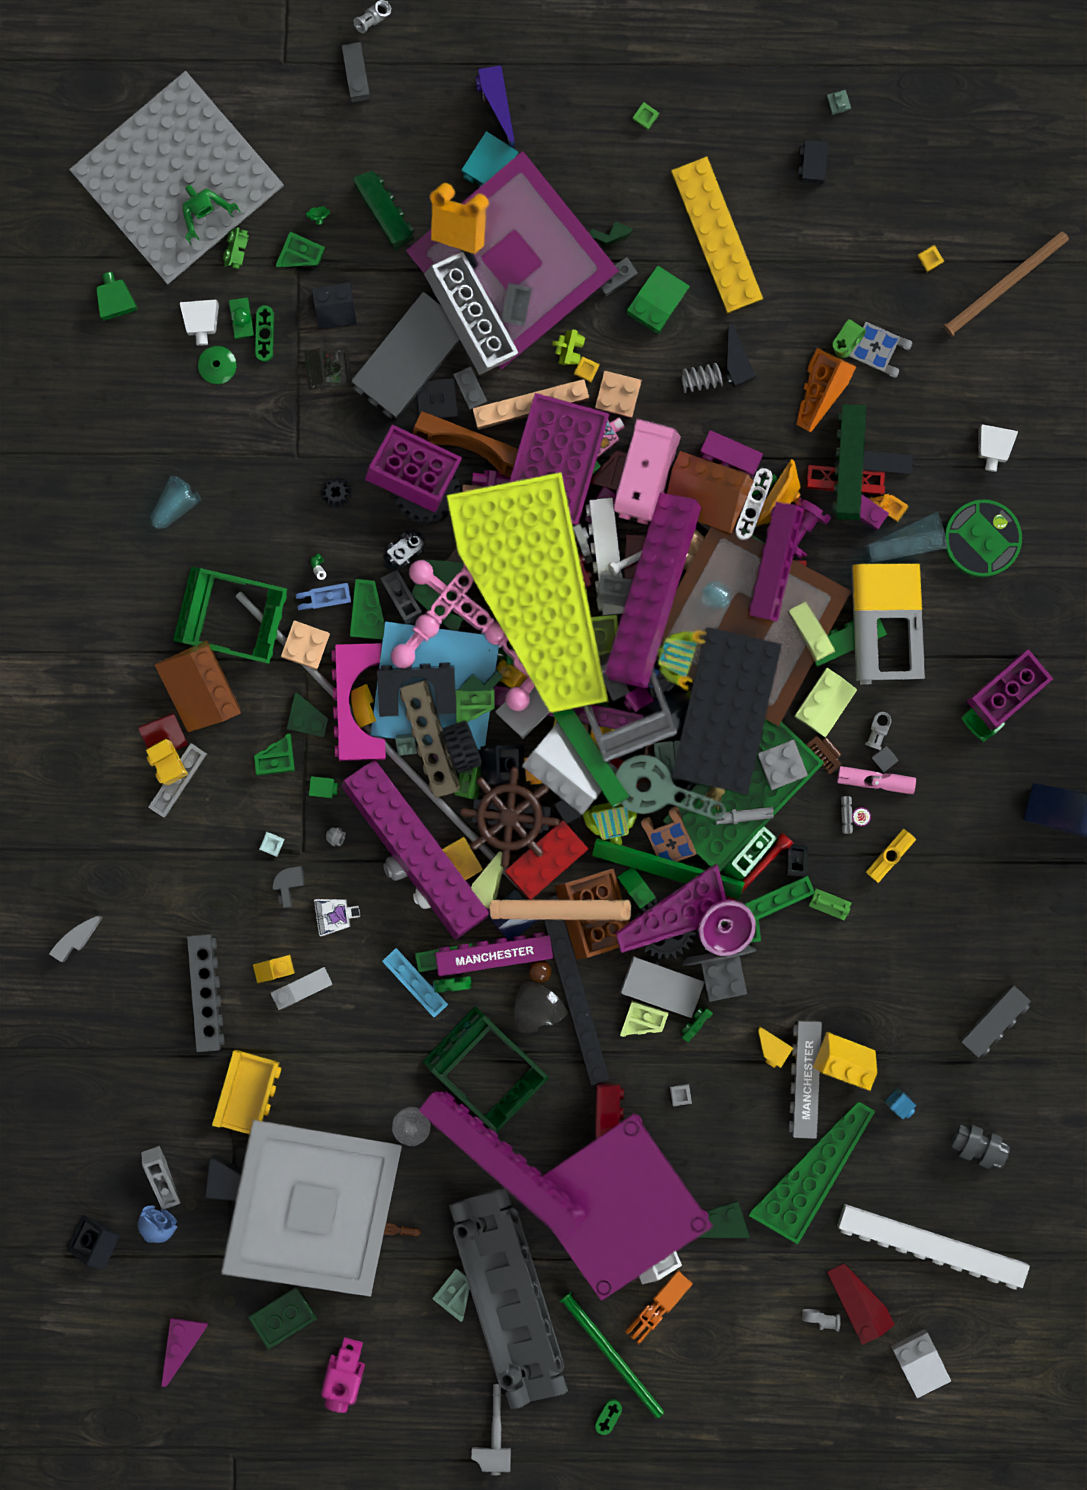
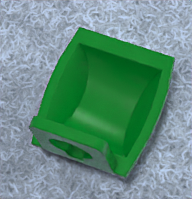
M972 708L961 718L968 729L982 742L995 735L1006 724L1003 722L999 727L990 730Z

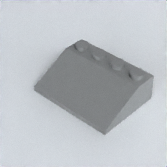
M558 722L522 765L581 814L586 811L602 791ZM607 761L608 765L615 774L618 771V769L615 766H613L609 761Z

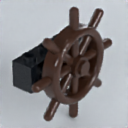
M516 767L511 768L509 784L493 789L482 777H479L477 784L486 795L482 799H474L473 809L463 808L460 810L462 816L472 817V822L477 823L476 826L481 833V836L470 844V848L476 850L487 841L494 847L502 849L501 865L503 867L509 865L510 850L520 849L526 845L537 857H541L543 852L533 840L539 833L545 834V830H550V825L557 826L560 823L559 819L551 818L552 807L541 806L538 801L549 790V787L544 784L532 793L530 790L517 785L518 769ZM508 792L507 802H502L497 796ZM516 793L526 798L522 803H515ZM488 824H492L493 826L488 829ZM512 827L522 838L521 840L511 842ZM526 828H530L531 831L527 833ZM501 829H504L503 841L494 836Z

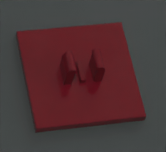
M174 713L138 727L148 749L165 739L172 742L175 750L188 745Z

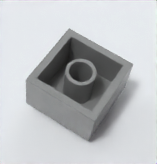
M794 740L757 754L770 790L808 776Z

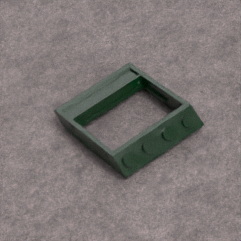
M476 1006L422 1061L440 1081L495 1133L549 1079L546 1073ZM491 1029L532 1067L484 1115L446 1075Z

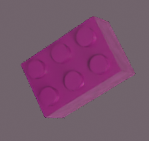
M710 430L699 458L746 473L753 479L763 453Z

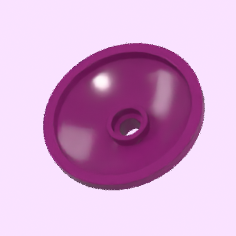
M734 900L718 902L711 906L700 920V940L707 950L716 955L728 956L736 954L751 942L756 928L755 918L750 909L741 902Z

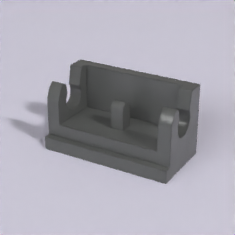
M508 283L502 322L525 326L532 288Z

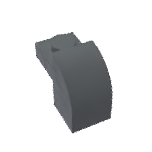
M302 866L284 869L274 879L273 890L281 889V892L278 893L279 903L283 904V908L293 906L290 887L305 885Z

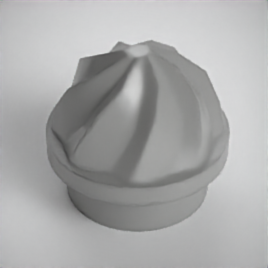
M339 827L331 828L326 833V840L332 846H341L346 833Z

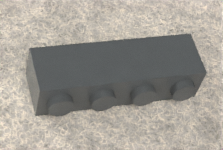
M1011 984L959 1041L978 1058L980 1056L984 1057L991 1049L989 1046L994 1041L997 1043L1004 1034L1002 1032L1007 1027L1011 1028L1017 1020L1015 1018L1020 1013L1024 1014L1030 1006L1028 1004L1031 1001Z

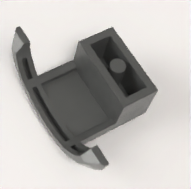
M747 945L742 951L728 956L716 955L714 953L686 957L682 962V966L702 964L709 1002L746 995L747 991L740 955L755 952L756 948Z

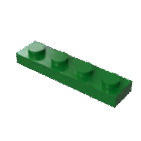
M807 876L753 899L744 905L750 909L756 921L815 894Z

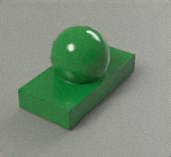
M248 297L229 300L235 339L254 336Z

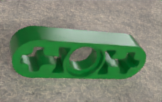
M261 306L256 313L255 354L261 362H268L273 357L274 312L269 306ZM264 310L271 314L267 316V324L271 323V326L260 325V323L264 324V318L260 316V314L264 313ZM268 329L270 331L269 338L262 339L259 335L260 331ZM259 342H270V345L266 344V350L270 352L266 355V358L259 354V352L263 351V344L259 345Z

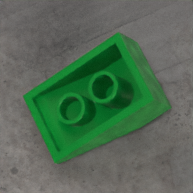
M657 266L628 308L627 315L659 335L690 286Z

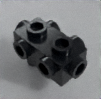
M412 530L409 533L405 531L399 537L400 541L398 543L393 541L385 548L387 552L383 558L386 562L385 567L388 570L393 568L396 571L400 567L404 569L411 563L410 559L413 556L417 558L425 551L423 549L426 545L424 542L425 538L420 532L416 533Z

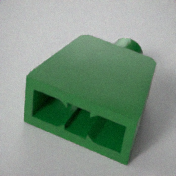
M113 272L102 274L104 285L97 287L99 311L102 320L105 321L138 310L125 282L122 279L115 281Z

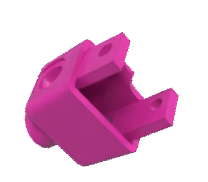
M344 1337L339 1356L331 1355L321 1392L322 1396L326 1398L325 1407L335 1412H346L348 1405L355 1403L365 1367L364 1363L358 1362L363 1342ZM352 1345L353 1349L349 1350L346 1348V1346Z

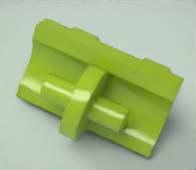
M573 329L571 331L567 330L565 336L560 335L558 341H552V346L557 347L555 354L560 355L558 364H579L581 356L580 354L573 353L574 346L583 347L585 337L577 334L578 331Z

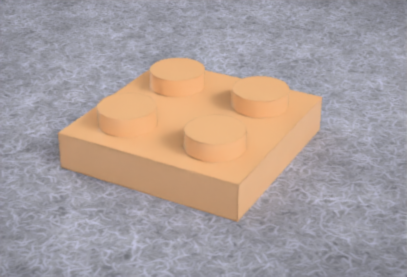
M604 371L595 409L632 418L642 380Z
M293 621L281 657L317 670L330 633Z

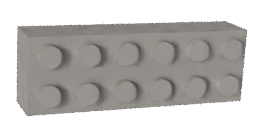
M463 252L432 265L424 273L479 375L510 361L518 354L515 345Z

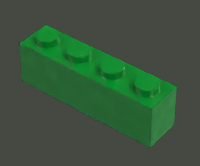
M880 618L877 619V639L887 635ZM854 620L844 624L845 629L838 631L836 628L829 632L827 637L835 651L816 662L814 660L815 667L855 649Z

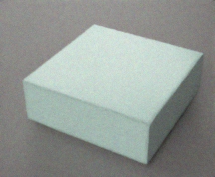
M266 832L259 850L278 857L285 839Z

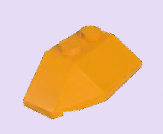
M791 459L764 501L755 527L771 524V512L776 502L796 503L801 495L798 492L801 487L794 460Z

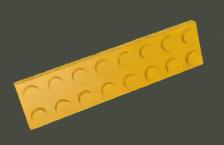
M708 157L672 170L671 173L726 312L730 313L763 300Z

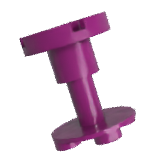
M798 498L794 505L804 508L793 555L802 560L807 554L797 546L806 531L811 532L817 521L827 525L831 517L828 514L823 516V510L807 500L802 501L801 498Z

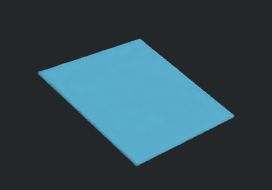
M385 622L379 669H381V665H392V668H399L393 664L391 652L397 645L407 643L414 634L412 629L415 625ZM439 629L434 637L429 638L428 642L423 640L414 651L415 660L412 667H419L420 663H431V666H439L440 662H450V665H454L456 691L460 689V686L472 673L483 683L490 678L496 669L499 645L489 643L483 634ZM411 677L405 680L401 684L400 688L404 685L424 680L425 678ZM427 680L437 711L436 690L433 684ZM377 682L373 712L376 721L372 723L371 736L395 739L396 735L412 734L411 728L413 727L411 721L406 717L405 711L407 708L405 702H402L400 698V688L398 690L399 716L379 717ZM414 698V704L420 707V700ZM490 711L467 722L479 750L480 746H485ZM456 713L438 714L442 730L444 727L456 723ZM420 716V722L426 725V719ZM430 735L425 736L426 741L432 743V737Z

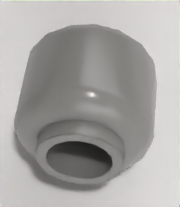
M393 856L387 857L383 867L388 878L391 877L392 880L396 881L408 877Z

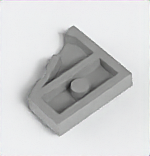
M580 524L574 526L573 533L586 564L593 562L587 543V540H589L588 533L585 527L581 528Z

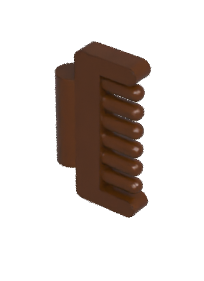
M815 736L806 744L812 751L816 749L814 753L824 761L823 767L829 763L824 768L828 770V774H832L841 766V762L837 758L842 754L827 737L821 741L818 736Z

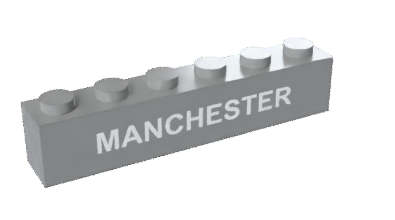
M797 1020V1025H793V1036H796V1044L792 1046V1055L795 1056V1063H792L791 1074L795 1075L794 1082H791L790 1089L791 1094H794V1100L790 1102V1113H793V1121H789V1132L792 1133L794 1138L817 1139L820 1071L814 1069L813 1065L821 1047L822 1023L820 1021Z

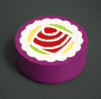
M864 807L856 808L852 812V821L857 826H866L871 821V813Z

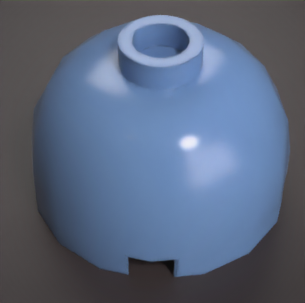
M146 1206L138 1219L140 1234L150 1243L165 1242L171 1238L177 1228L175 1217L165 1209H161L160 1212L155 1210L156 1206Z

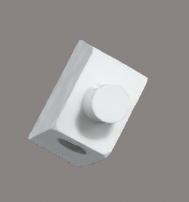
M217 300L180 302L188 335H196V345H208L207 334L216 333L219 306Z
M987 425L979 427L978 457L987 459L985 470L996 472L998 462H1006L1008 460L1018 431Z

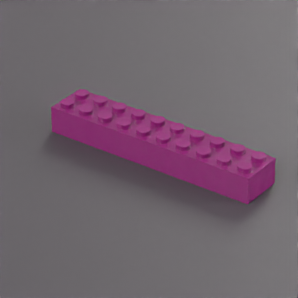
M665 493L659 494L605 670V674L610 680L643 688L648 686L701 511V506L694 499Z
M373 760L343 781L341 786L455 940L487 918L489 915L488 910L376 760Z
M447 1091L432 1093L419 1109V1112L563 1239L573 1236L588 1218L584 1215L585 1211L578 1205L574 1206L569 1202L570 1198L563 1192L559 1193L555 1189L556 1186L550 1180H544L540 1176L539 1170L526 1164L527 1160L523 1156L512 1152V1147L504 1141L501 1142L493 1130H487L483 1126L482 1120L476 1116H471L468 1113L469 1109L463 1104L459 1105L454 1101L455 1097Z

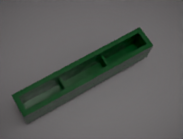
M843 404L842 411H839L838 423L842 424L841 429L837 431V441H840V447L836 448V458L839 459V465L835 466V476L838 477V483H834V494L837 495V501H833V513L837 514V519L860 520L866 405Z

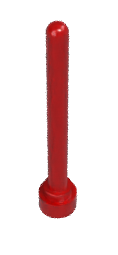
M784 833L778 837L777 845L743 880L745 883L742 892L782 849H789L793 844ZM728 896V897L726 898V900H734V901H735L736 898H733V897H729V896Z

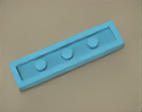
M397 948L382 961L433 1017L437 1016L448 1005L438 992H434V988Z

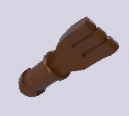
M386 1223L384 1235L400 1233V1235L418 1237L421 1235V1230L416 1227L408 1228L401 1226L400 1228L396 1224Z

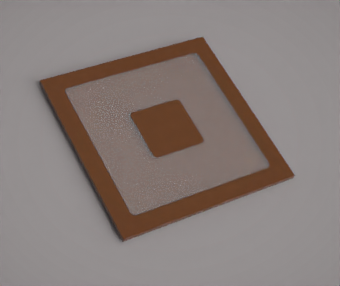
M710 527L676 590L660 645L663 646L665 639L669 638L672 634L683 631L695 632L698 630L705 632L706 627L782 644L765 717L767 721L779 726L814 661L788 610L806 602L822 629L828 635L851 590L792 559L778 622L751 616L749 606L754 598V585L758 580V567L762 563V551L765 544L752 537L748 540L738 539L735 535L736 528H733L730 534ZM701 634L699 639L703 640L705 634ZM697 642L687 673V677L693 681L702 648V643Z

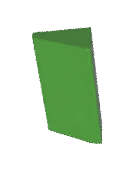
M481 766L459 773L458 780L461 789L455 792L454 795L478 799L480 786L477 784V779L481 777Z

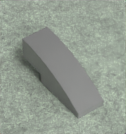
M99 915L76 926L55 945L49 954L60 962H64L73 948L82 950L103 917Z

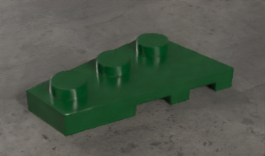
M735 1201L706 1210L709 1215V1221L713 1226L697 1237L750 1238L739 1202Z

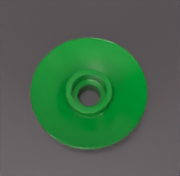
M213 346L201 354L198 361V369L201 376L207 382L223 384L229 381L235 374L236 359L227 348ZM219 361L220 366L214 367L213 363Z

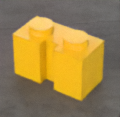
M165 739L146 750L149 755L147 760L152 767L155 765L157 769L155 775L160 783L169 786L188 775L171 741Z

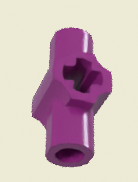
M485 470L484 474L473 473L472 485L487 488L507 484L511 478L501 476L497 471Z

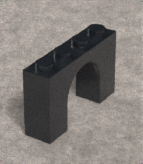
M440 662L439 666H431V663H420L419 667H412L411 665L407 668H392V665H381V669H377L379 717L399 716L398 690L401 684L411 677H423L433 684L436 690L437 714L457 713L454 665H450V662Z

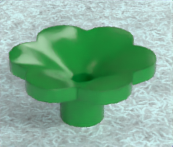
M324 206L311 208L306 213V217L316 220V224H323V219L330 214V210Z

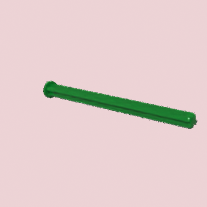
M572 1292L566 1293L560 1298L559 1302L564 1303L655 1418L661 1417L664 1414V1410L571 1296Z

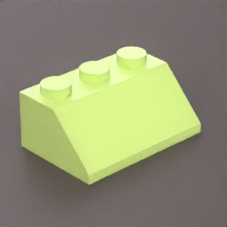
M825 668L794 717L826 738L857 689L830 669Z

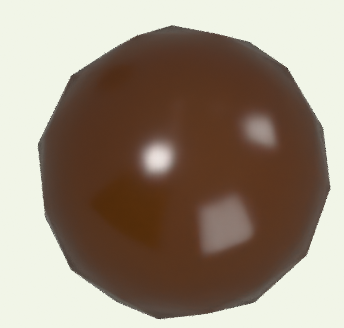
M544 960L532 962L529 978L533 982L544 983L550 979L552 970L548 962Z

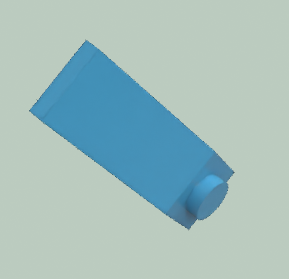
M898 1088L884 1101L902 1119L905 1117L908 1119L915 1112L914 1107L916 1105Z

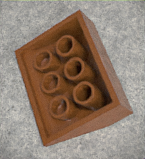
M680 451L672 468L667 494L696 500L701 506L697 522L731 534L754 481L746 473Z
M204 641L155 664L187 732L223 722L241 713L240 706L208 641Z
M614 868L555 886L559 900L623 901ZM565 920L576 960L619 948L616 932L629 924V920Z

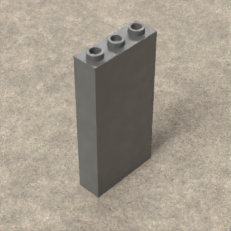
M423 292L351 381L356 392L360 395L366 394L369 397L367 400L375 407L377 405L381 406L384 409L382 412L390 419L392 417L399 418L426 382L461 341L442 306Z

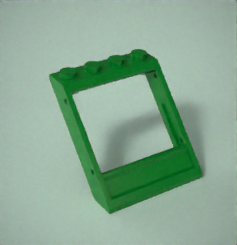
M191 567L173 641L192 646L202 643L200 637L215 578L243 585H254L269 590L253 655L231 651L230 648L214 644L209 645L213 651L269 664L273 655L274 641L277 638L278 625L282 618L283 605L287 598V589L211 570Z

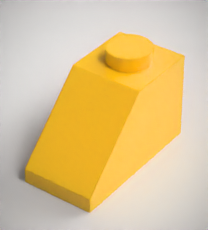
M759 1026L757 1031L762 1053L766 1058L765 1062L774 1068L776 1065L782 1067L793 1047Z

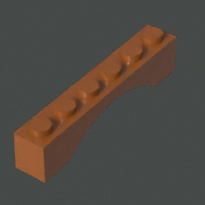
M421 411L412 433L434 445H453L471 450L488 460L501 475L511 478L519 451L515 447Z

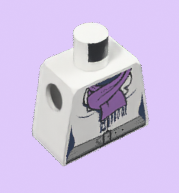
M345 899L314 900L319 936L350 927V919L360 917L359 906L348 907L347 900Z

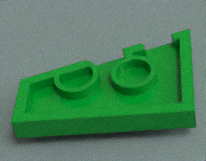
M356 579L350 637L383 640L385 623L375 581Z

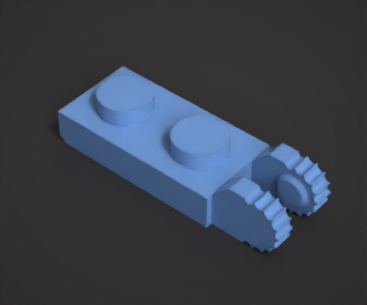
M348 583L311 589L308 592L295 594L296 599H303L309 596L312 599V603L300 604L298 610L317 609L351 602Z

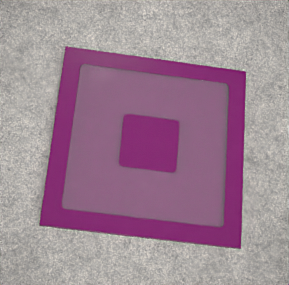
M523 151L461 203L465 205L476 194H482L488 199L489 205L486 209L484 246L474 254L478 266L473 271L500 320L502 319L508 283L532 288L525 326L502 322L518 354L510 361L499 365L498 367L501 370L619 272L617 267ZM431 230L406 250L423 273L432 265L461 253L458 248L431 240Z

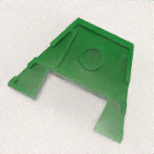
M426 560L433 568V575L447 586L461 573L464 564L461 562ZM416 583L411 593L429 611L440 597V594L427 584ZM448 592L446 594V598L449 601L453 592ZM442 607L434 609V613L437 616H442L445 613ZM449 613L442 620V623L450 630L459 631L463 618Z

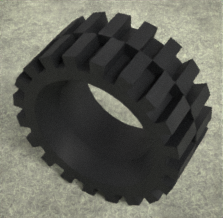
M455 472L436 512L418 506L393 493V497L399 510L408 519H412L417 523L423 522L424 524H429L430 522L437 523L440 522V519L448 517L450 507L447 495L460 493L459 480Z

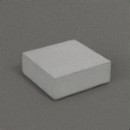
M689 1084L670 1087L673 1106L692 1104Z

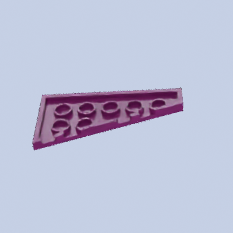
M715 863L617 931L616 937L620 951H629L699 929V923L703 914L714 904L726 900L718 865Z

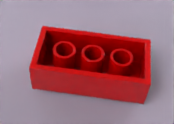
M563 820L536 843L543 852L541 857H537L529 849L504 871L528 900L535 897L588 850L585 844Z

